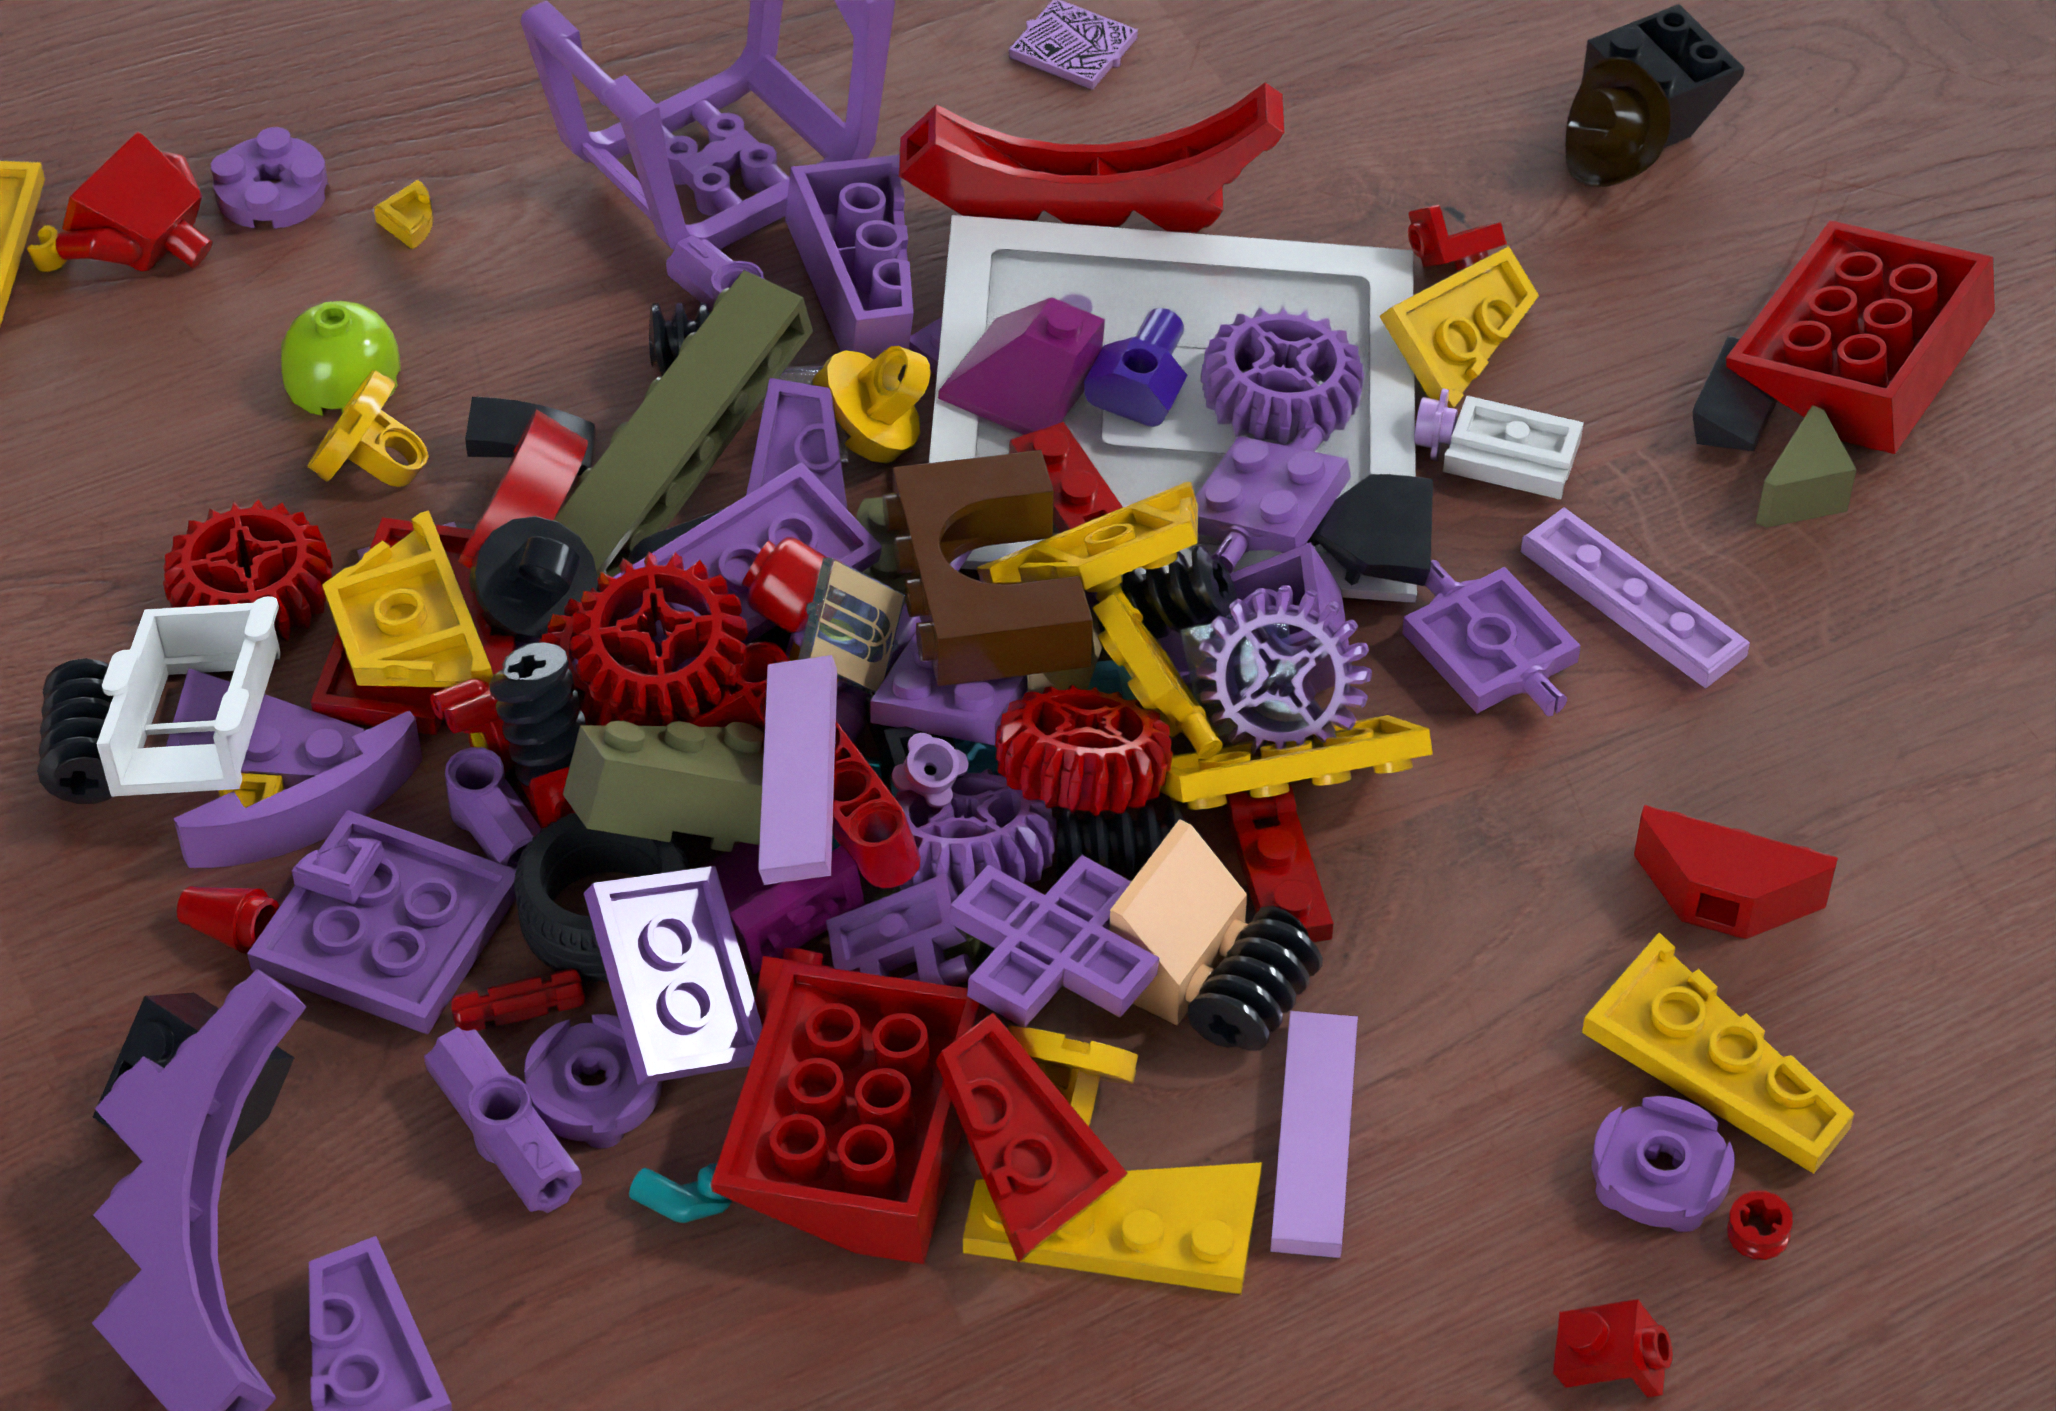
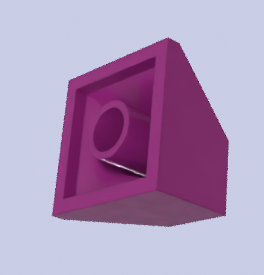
M1053 297L997 317L939 389L938 399L1021 435L1061 423L1084 393V380L1103 347L1105 319Z

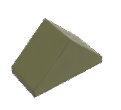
M1812 405L1764 480L1756 524L1768 528L1847 512L1856 468L1824 409Z

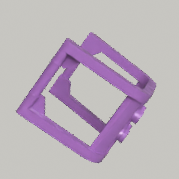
M547 0L527 9L522 14L520 22L561 141L575 155L585 162L593 163L653 221L657 235L673 250H675L677 242L691 234H694L698 239H707L720 250L786 216L790 177L777 166L775 149L768 144L759 143L744 129V121L740 116L718 111L737 101L748 92L752 91L825 158L817 164L865 159L869 157L875 145L895 0H834L854 36L846 124L774 59L777 54L783 0H750L747 44L737 61L725 71L658 104L651 100L626 75L615 80L610 78L583 52L579 30ZM572 74L599 99L600 103L610 109L620 119L619 123L601 131H588ZM697 120L708 131L709 144L702 151L698 152L695 140L686 136H674L672 132ZM631 153L639 181L617 160L618 158ZM739 168H741L744 186L751 191L760 192L744 201L730 187V176ZM674 184H687L694 191L697 209L701 213L712 217L693 225H685Z

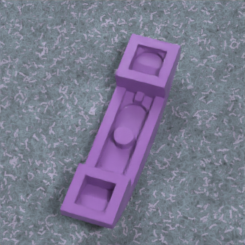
M409 710L353 736L355 758L245 808L235 792L232 791L175 817L174 822L184 861L189 868H215L258 862L302 849L327 838L346 810L366 816L393 795L422 762L423 758L416 718Z

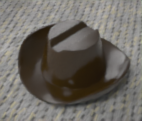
M1611 57L1598 61L1586 73L1572 103L1566 126L1567 168L1578 182L1592 187H1609L1624 183L1647 170L1663 152L1670 133L1671 110L1664 90L1647 70L1634 61L1621 57Z

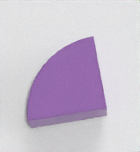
M353 838L348 839L349 845L335 847L318 854V850H314L303 857L293 868L294 885L354 904L384 857L382 841Z

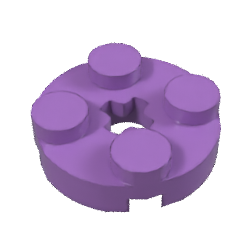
M271 127L264 129L258 134L257 138L244 141L232 147L226 153L216 156L211 163L217 206L225 217L241 226L254 228L253 220H272L273 228L288 227L312 216L319 210L325 200L324 189L328 185L323 156L311 144L300 139L291 138L289 131L284 128ZM279 179L280 182L273 184L272 182L266 180Z
M608 1014L592 1015L593 1023H580L572 1027L570 1026V1019L557 1023L538 1037L525 1059V1084L531 1095L532 1106L550 1131L556 1135L570 1140L586 1141L595 1148L614 1146L621 1141L624 1133L638 1127L653 1112L661 1095L662 1081L637 1084L618 1016ZM599 1069L606 1071V1081L596 1086L582 1085L581 1079L578 1077L582 1072L587 1075H594Z
M1668 1096L1643 1098L1640 1107L1629 1108L1621 1113L1623 1106L1612 1111L1598 1129L1592 1154V1171L1596 1180L1595 1192L1598 1200L1604 1206L1617 1210L1624 1216L1646 1225L1670 1227L1679 1232L1693 1231L1700 1227L1704 1217L1715 1211L1725 1199L1734 1170V1151L1730 1141L1727 1146L1724 1138L1717 1132L1719 1123L1701 1107L1691 1102ZM1660 1152L1668 1153L1673 1156L1672 1165L1676 1169L1670 1171L1656 1169L1645 1158L1656 1159Z

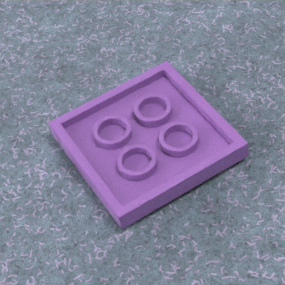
M346 810L319 849L318 854L335 847L349 845L348 839L367 838L382 841L384 851L382 861L354 904L294 885L247 953L251 970L259 969L275 979L428 1035L515 901L514 878L516 869Z

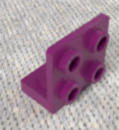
M744 842L733 847L732 852H725L700 867H716L743 962L753 974L761 970L763 956L782 958L784 948L797 949L828 930L827 920L865 905L857 863L843 846L832 851L831 876L764 885L758 870L760 845Z

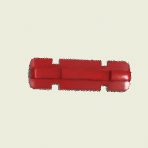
M569 968L549 973L551 980L543 982L539 975L488 987V995L479 996L477 990L455 995L451 999V1010L455 1027L465 1031L474 1029L481 1031L486 1029L485 1022L494 1021L495 1026L498 1027L548 1015V1008L557 1006L558 1012L578 1008L584 1004L585 999L581 977L577 969Z

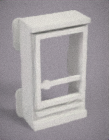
M263 597L257 599L254 603L144 610L131 649L119 651L112 656L102 683L103 692L106 695L113 696L99 735L97 747L111 797L240 789L243 780L241 768L275 659H280L281 655L274 627L279 609L276 598ZM188 668L203 673L234 671L228 692L222 698L216 720L152 724L168 675L187 674ZM215 731L213 736L215 744L144 748L148 735Z

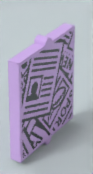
M1053 0L1036 20L1027 21V30L1010 47L1009 57L1093 90L1112 67L1120 66L1121 56L1137 39L1138 30L1062 0Z

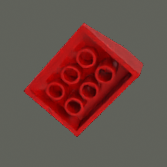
M1830 220L1726 357V367L1804 418L1812 405L1824 409L1841 441L1896 454L1995 313L1993 256Z
M784 961L711 1181L712 1192L853 1253L924 1264L963 1130L935 1060L943 1049L986 1018L985 1006L967 996L968 988Z

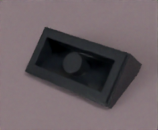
M1727 337L1693 408L1692 417L1696 444L1755 451L1778 400L1726 367V357L1740 340L1736 337Z

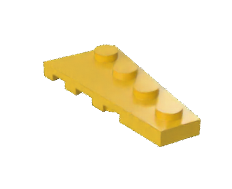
M1658 933L1584 1017L1582 1033L1814 1174L1850 1130L1854 1112L1792 1055L1783 1057L1764 1040L1765 1030L1747 1013L1741 1017L1737 1015L1716 995L1718 986L1699 969L1692 973L1674 956L1675 946L1661 933Z
M1262 1162L1127 1170L1128 1174L1120 1184L1020 1262L1242 1295L1261 1180ZM984 1179L975 1180L963 1235V1253L1017 1261Z

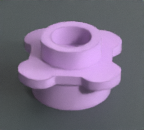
M1442 388L1440 400L1423 397L1420 402L1414 441L1415 445L1431 447V460H1438L1441 443L1451 444V437L1457 423L1458 409L1447 407L1449 389Z
M917 733L908 741L909 753L904 763L894 767L891 775L892 782L900 791L912 790L922 795L931 807H945L952 800L953 793L951 787L956 778L964 775L968 769V759L962 751L954 749L945 740L933 738L927 733ZM931 765L936 769V773L934 775H927L924 767Z

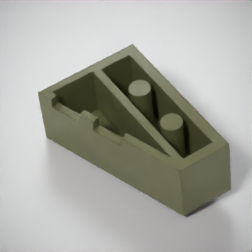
M612 721L607 726L580 725L563 796L585 827L591 830L670 842L673 831L712 837L710 842L711 849L732 852L734 841L760 845L765 734L759 727L743 722H733L728 724L727 727H698L694 724L680 721L671 722L667 726H637L625 721Z

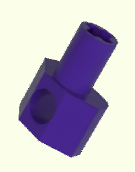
M1155 308L1147 313L1135 337L1103 345L1084 380V391L1087 401L1097 408L1147 426L1154 427L1162 424L1188 376L1172 356L1184 333L1182 319L1169 309Z

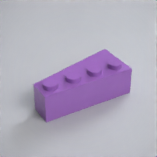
M900 155L791 167L785 221L840 351L859 352L875 359L890 346H901L909 349L914 311L910 262L907 259L908 234L907 225H905L904 186H902L901 178L899 177Z

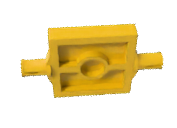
M1119 584L1113 588L1098 592L1096 598L1100 603L1092 609L1106 630L1097 635L1113 661L1119 667L1123 665L1132 679L1127 684L1144 709H1153L1160 713V721L1170 726L1169 735L1171 737H1175L1182 732L1189 739L1200 759H1208L1215 756L1223 747L1222 741L1217 737L1219 733L1161 644L1143 625L1141 612L1132 606Z

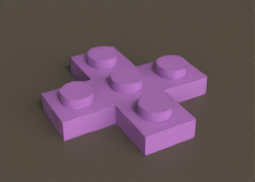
M1081 855L1044 895L988 864L950 905L949 923L995 948L989 957L969 977L967 996L1021 1027H1026L1062 986L1121 1017L1157 976L1159 957L1110 931V909L1131 881Z

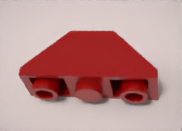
M1644 805L1641 813L1634 851L1635 858L1681 922L1743 939L1751 938L1826 908L1838 857L1820 853L1805 846L1787 844L1754 835L1742 829L1728 828L1688 817L1680 812L1666 811Z

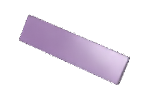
M1565 507L1522 537L1520 551L1522 554L1705 689L1747 657L1750 644L1748 640Z
M832 655L768 664L758 869L764 885L831 876L837 668Z
M1290 1011L1270 1252L1341 1258L1358 1020L1356 1016Z

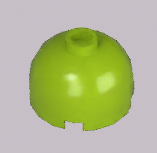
M343 300L324 302L308 308L293 320L281 343V372L284 388L294 404L311 414L323 416L322 408H341L343 413V408L370 372L374 370L395 381V386L390 396L393 395L398 385L396 376L401 371V364L394 334L380 315L363 304Z

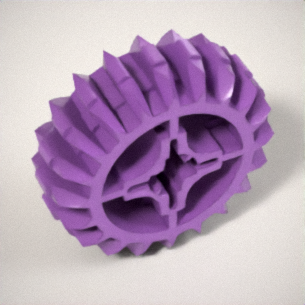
M1284 306L1276 314H1269L1263 308L1258 307L1253 318L1237 313L1232 325H1220L1218 333L1215 335V338L1210 339L1209 346L1205 350L1204 363L1201 370V383H1203L1202 390L1206 399V408L1215 410L1218 424H1232L1235 437L1250 433L1257 440H1274L1280 445H1286L1288 441L1294 440L1301 429H1305L1307 434L1310 429L1314 428V423L1324 430L1325 439L1323 441L1328 442L1334 430H1344L1346 423L1350 420V416L1355 415L1356 408L1359 407L1364 372L1362 371L1363 364L1360 363L1358 346L1349 344L1346 330L1332 331L1329 318L1318 321L1311 320L1307 309L1300 315L1288 314ZM1248 369L1247 372L1242 373L1243 370ZM1320 381L1323 382V384H1321V385H1318V384H1317V382H1320Z
M1282 585L1277 593V605L1272 606L1269 594L1265 589H1257L1252 594L1255 612L1244 601L1236 599L1230 604L1229 608L1237 624L1221 616H1218L1211 624L1214 632L1224 641L1206 638L1200 645L1201 652L1217 660V662L1202 663L1196 668L1197 677L1204 680H1216L1215 685L1207 687L1200 693V700L1202 703L1221 701L1223 706L1210 718L1214 726H1218L1231 718L1237 724L1228 737L1232 744L1240 742L1246 732L1255 736L1251 746V753L1255 756H1261L1260 748L1266 745L1267 740L1274 741L1276 749L1286 748V742L1296 741L1297 746L1304 744V741L1311 740L1312 748L1314 749L1315 741L1313 734L1321 742H1326L1328 737L1336 738L1334 733L1336 730L1331 722L1346 730L1353 728L1357 720L1353 713L1344 705L1363 708L1367 703L1368 695L1362 690L1352 687L1351 684L1369 682L1372 678V670L1365 666H1352L1351 662L1366 656L1369 652L1368 645L1360 642L1349 646L1346 645L1345 639L1349 638L1357 630V623L1351 619L1343 623L1339 628H1336L1330 622L1340 609V605L1335 601H1331L1325 607L1322 614L1312 610L1317 600V592L1308 589L1301 599L1300 606L1292 605L1293 592L1291 586ZM1277 623L1290 624L1305 629L1317 639H1312L1301 646H1290L1283 643L1274 632L1268 634L1264 626ZM1246 636L1254 647L1251 654L1258 665V675L1247 687L1239 691L1234 677V656L1240 640ZM1330 654L1335 670V689L1330 703L1322 710L1314 699L1317 692L1310 682L1309 672L1322 658ZM1308 657L1293 677V686H1287L1285 679L1282 685L1273 681L1261 689L1276 667L1275 659H1281L1283 667L1286 661L1294 665L1303 658ZM1267 700H1278L1285 703L1293 714L1299 712L1304 719L1299 721H1278L1258 713L1252 706L1256 707Z
M987 768L981 773H968L966 771L962 778H957L951 787L953 793L952 800L942 808L929 806L925 797L912 790L896 793V800L904 811L921 857L918 871L909 881L900 885L901 891L946 873L957 885L958 895H960L988 864L1023 884L1024 882L1040 880L1042 870L1052 866V854L1056 851L1055 840L1057 839L1056 818L1052 816V808H1046L1044 801L1040 799L1029 801L1023 798L1022 790H1014L1008 787L1006 778L1002 775H993L991 769Z

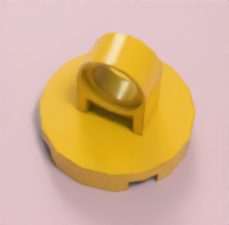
M890 346L875 359L863 353L845 350L834 354L826 361L823 368L815 374L812 385L830 388L835 420L851 436L844 444L853 452L870 461L890 463L899 455L912 448L920 435L919 415L914 404L919 401L927 389L931 374L930 364L925 356L901 346ZM906 363L904 377L900 383L898 375Z
M376 370L370 372L343 408L344 412L334 427L330 428L322 439L307 467L316 472L317 476L328 482L348 458L390 486H407L427 463L428 452L420 437L381 410L395 386V381L386 375L383 376ZM385 447H391L401 453L408 461V466L402 465L391 458L386 452Z
M1009 1026L1007 1028L1088 1126L1092 1117L1099 1080L1134 1084L1135 1068L1138 1055L1095 1041H1090V1044L1068 1039L1065 1038L1064 1034L1018 1026Z

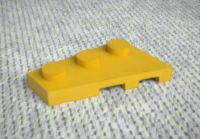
M1508 246L1392 306L1379 317L1430 399L1440 400L1442 388L1449 389L1447 407L1455 408L1464 396L1462 394L1473 379L1480 375L1489 363V357L1498 345L1508 338L1539 297V294Z

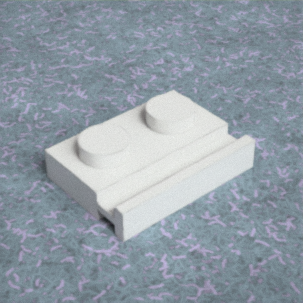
M1466 396L1451 437L1450 447L1445 453L1443 472L1561 499L1565 482L1568 480L1581 441L1584 422Z

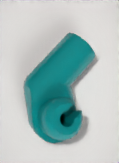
M711 1163L707 1167L702 1168L698 1173V1181L682 1185L648 1168H643L635 1176L629 1191V1197L634 1201L679 1223H687L723 1213L733 1202V1200L712 1192L711 1181L717 1163Z

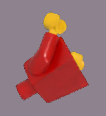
M137 131L70 195L62 229L65 231L58 234L53 226H43L37 234L41 245L31 244L27 247V250L35 267L42 272L57 270L67 260L94 259L129 265L138 271H149L168 251L191 268H195L206 257L213 245V241L193 227L202 201V195L186 158L181 154L161 152L142 133Z

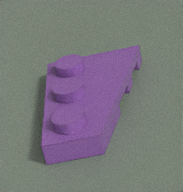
M769 378L746 496L802 462L847 509L830 388Z
M188 668L173 723L216 720L222 698L228 692L231 682ZM264 694L241 773L281 775L286 790L355 758L352 737L363 732L364 729ZM215 731L169 734L166 747L215 744L213 738Z

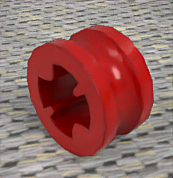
M1753 1190L1742 1194L1733 1202L1729 1212V1222L1727 1224L1728 1239L1733 1248L1746 1257L1755 1260H1768L1777 1257L1786 1250L1790 1241V1232L1793 1226L1792 1211L1787 1202L1771 1192ZM1760 1216L1764 1225L1772 1226L1770 1235L1759 1236L1755 1226H1748L1749 1217Z

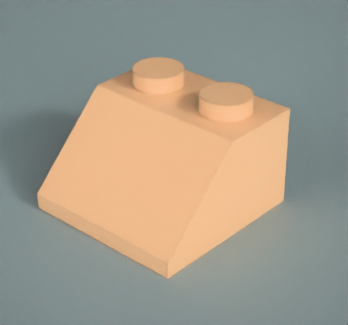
M1181 819L1178 820L1110 909L1111 932L1159 957L1157 976L1132 1004L1175 1025H1178L1188 1012V1005L1196 996H1199L1201 987L1210 977H1213L1215 968L1227 957L1229 949L1237 940H1240V934L1249 925L1245 923L1247 893L1194 827Z

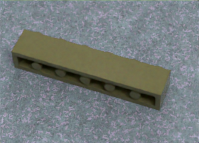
M743 270L732 286L725 288L718 295L712 312L697 332H692L685 338L678 357L665 374L656 378L650 384L643 403L630 420L618 426L611 438L610 446L595 466L588 468L580 476L575 492L559 513H557L554 521L560 522L580 536L594 558L598 578L600 571L612 577L621 572L619 565L624 558L628 561L629 554L635 545L644 538L667 528L765 397L769 378L778 379L813 333L802 296ZM597 586V592L601 593L599 586Z

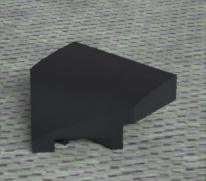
M1370 474L1334 501L1307 543L1311 542L1314 547L1320 544L1346 569L1345 580L1351 586L1358 583L1361 573L1365 576L1425 586L1431 569L1433 479L1393 474Z

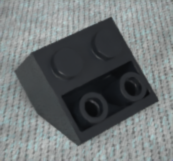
M1677 4L1588 39L1582 81L1588 70L1595 63L1611 57H1621L1634 61L1647 70L1664 90L1670 105L1671 126L1665 147L1690 138L1740 81L1744 75L1745 67L1680 4Z
M194 992L144 996L99 1103L111 1092L115 1081L124 1072L132 1069L143 1056L165 1068L176 1056L181 1044L187 1038L196 1034L219 1008ZM278 1046L271 1052L244 1102L227 1150L226 1159L268 1119L295 1058ZM95 1110L93 1118L102 1123L103 1125H105L106 1127H108L109 1129H111L112 1131H114V1129Z

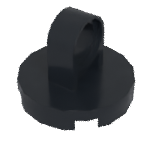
M533 516L512 519L491 532L473 557L469 583L471 592L475 590L477 601L484 610L481 615L489 626L504 636H515V641L538 643L542 638V634L547 633L548 622L551 620L552 614L564 615V608L570 598L581 602L583 591H590L592 587L597 591L598 575L594 558L580 536L560 522Z

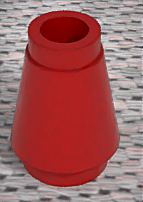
M188 886L179 897L177 918L181 924L188 925L241 953L247 954L280 906L275 899L269 898L268 894L259 888Z

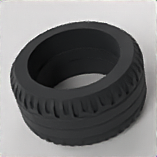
M576 813L560 817L556 822L549 823L548 827L542 828L539 834H536L532 841L526 845V849L523 850L514 878L520 928L532 952L554 971L573 968L577 969L582 981L609 982L591 918L569 912L553 901L564 888L574 881L596 873L620 872L640 877L689 870L688 859L680 842L673 834L670 842L587 829Z

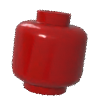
M786 537L777 545L768 540L742 581V585L749 589L747 595L748 606L789 633L794 634L803 631L811 620L819 624L834 561L794 537ZM830 585L826 600L837 605L843 593ZM825 603L822 619L827 621L834 607Z

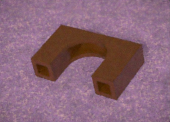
M1041 450L893 467V493L883 494L885 526L887 532L897 531L899 535L894 536L893 539L894 557L898 574L908 573L910 578L905 579L904 583L907 611L909 617L920 616L921 622L916 623L919 657L921 662H932L938 686L1091 667L1093 619L1080 576L1019 584H990L969 578L950 565L960 555L980 547L1052 537L1054 490Z

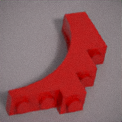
M1265 82L1233 106L1192 126L1151 138L1110 144H1058L1015 137L974 124L936 104L900 137L899 177L962 216L1037 221L1044 210L1065 224L1119 227L1126 222L1134 210L1167 232L1196 234L1203 227L1211 226L1218 219L1221 212L1224 211L1223 185L1233 182L1247 164L1263 151L1272 149L1285 133L1283 94Z

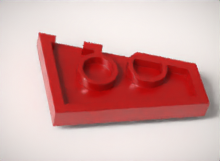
M994 1012L940 1052L935 1060L1019 1263L1120 1184L1128 1173Z

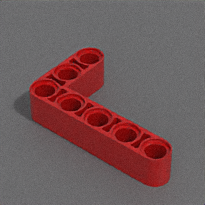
M754 642L746 645V660L743 664L734 665L738 675L735 686L718 684L721 692V699L718 705L700 698L697 700L699 713L696 719L689 716L683 707L673 710L674 719L672 722H687L698 727H727L728 724L733 722H743L759 727L765 734L768 664L787 662L790 659L781 648L773 643ZM634 709L630 710L620 719V721L630 722L637 726H667L662 721L660 711H652L644 725L636 721ZM836 721L832 834L854 859L858 870L869 883L880 888L897 887L909 881L918 871L921 861L918 848L902 807Z

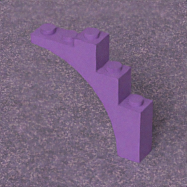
M256 969L246 981L238 984L230 991L223 1006L196 1034L190 1036L181 1044L176 1056L165 1068L143 1056L132 1069L124 1072L115 1081L111 1092L95 1108L143 1161L131 1174L122 1178L114 1186L110 1197L94 1213L97 1220L142 1270L131 1281L126 1282L114 1292L109 1305L92 1324L168 1411H266L277 1399L245 1352L228 1311L218 1262V1200L228 1147L244 1102L271 1052L306 1009V1006L291 990L259 969Z

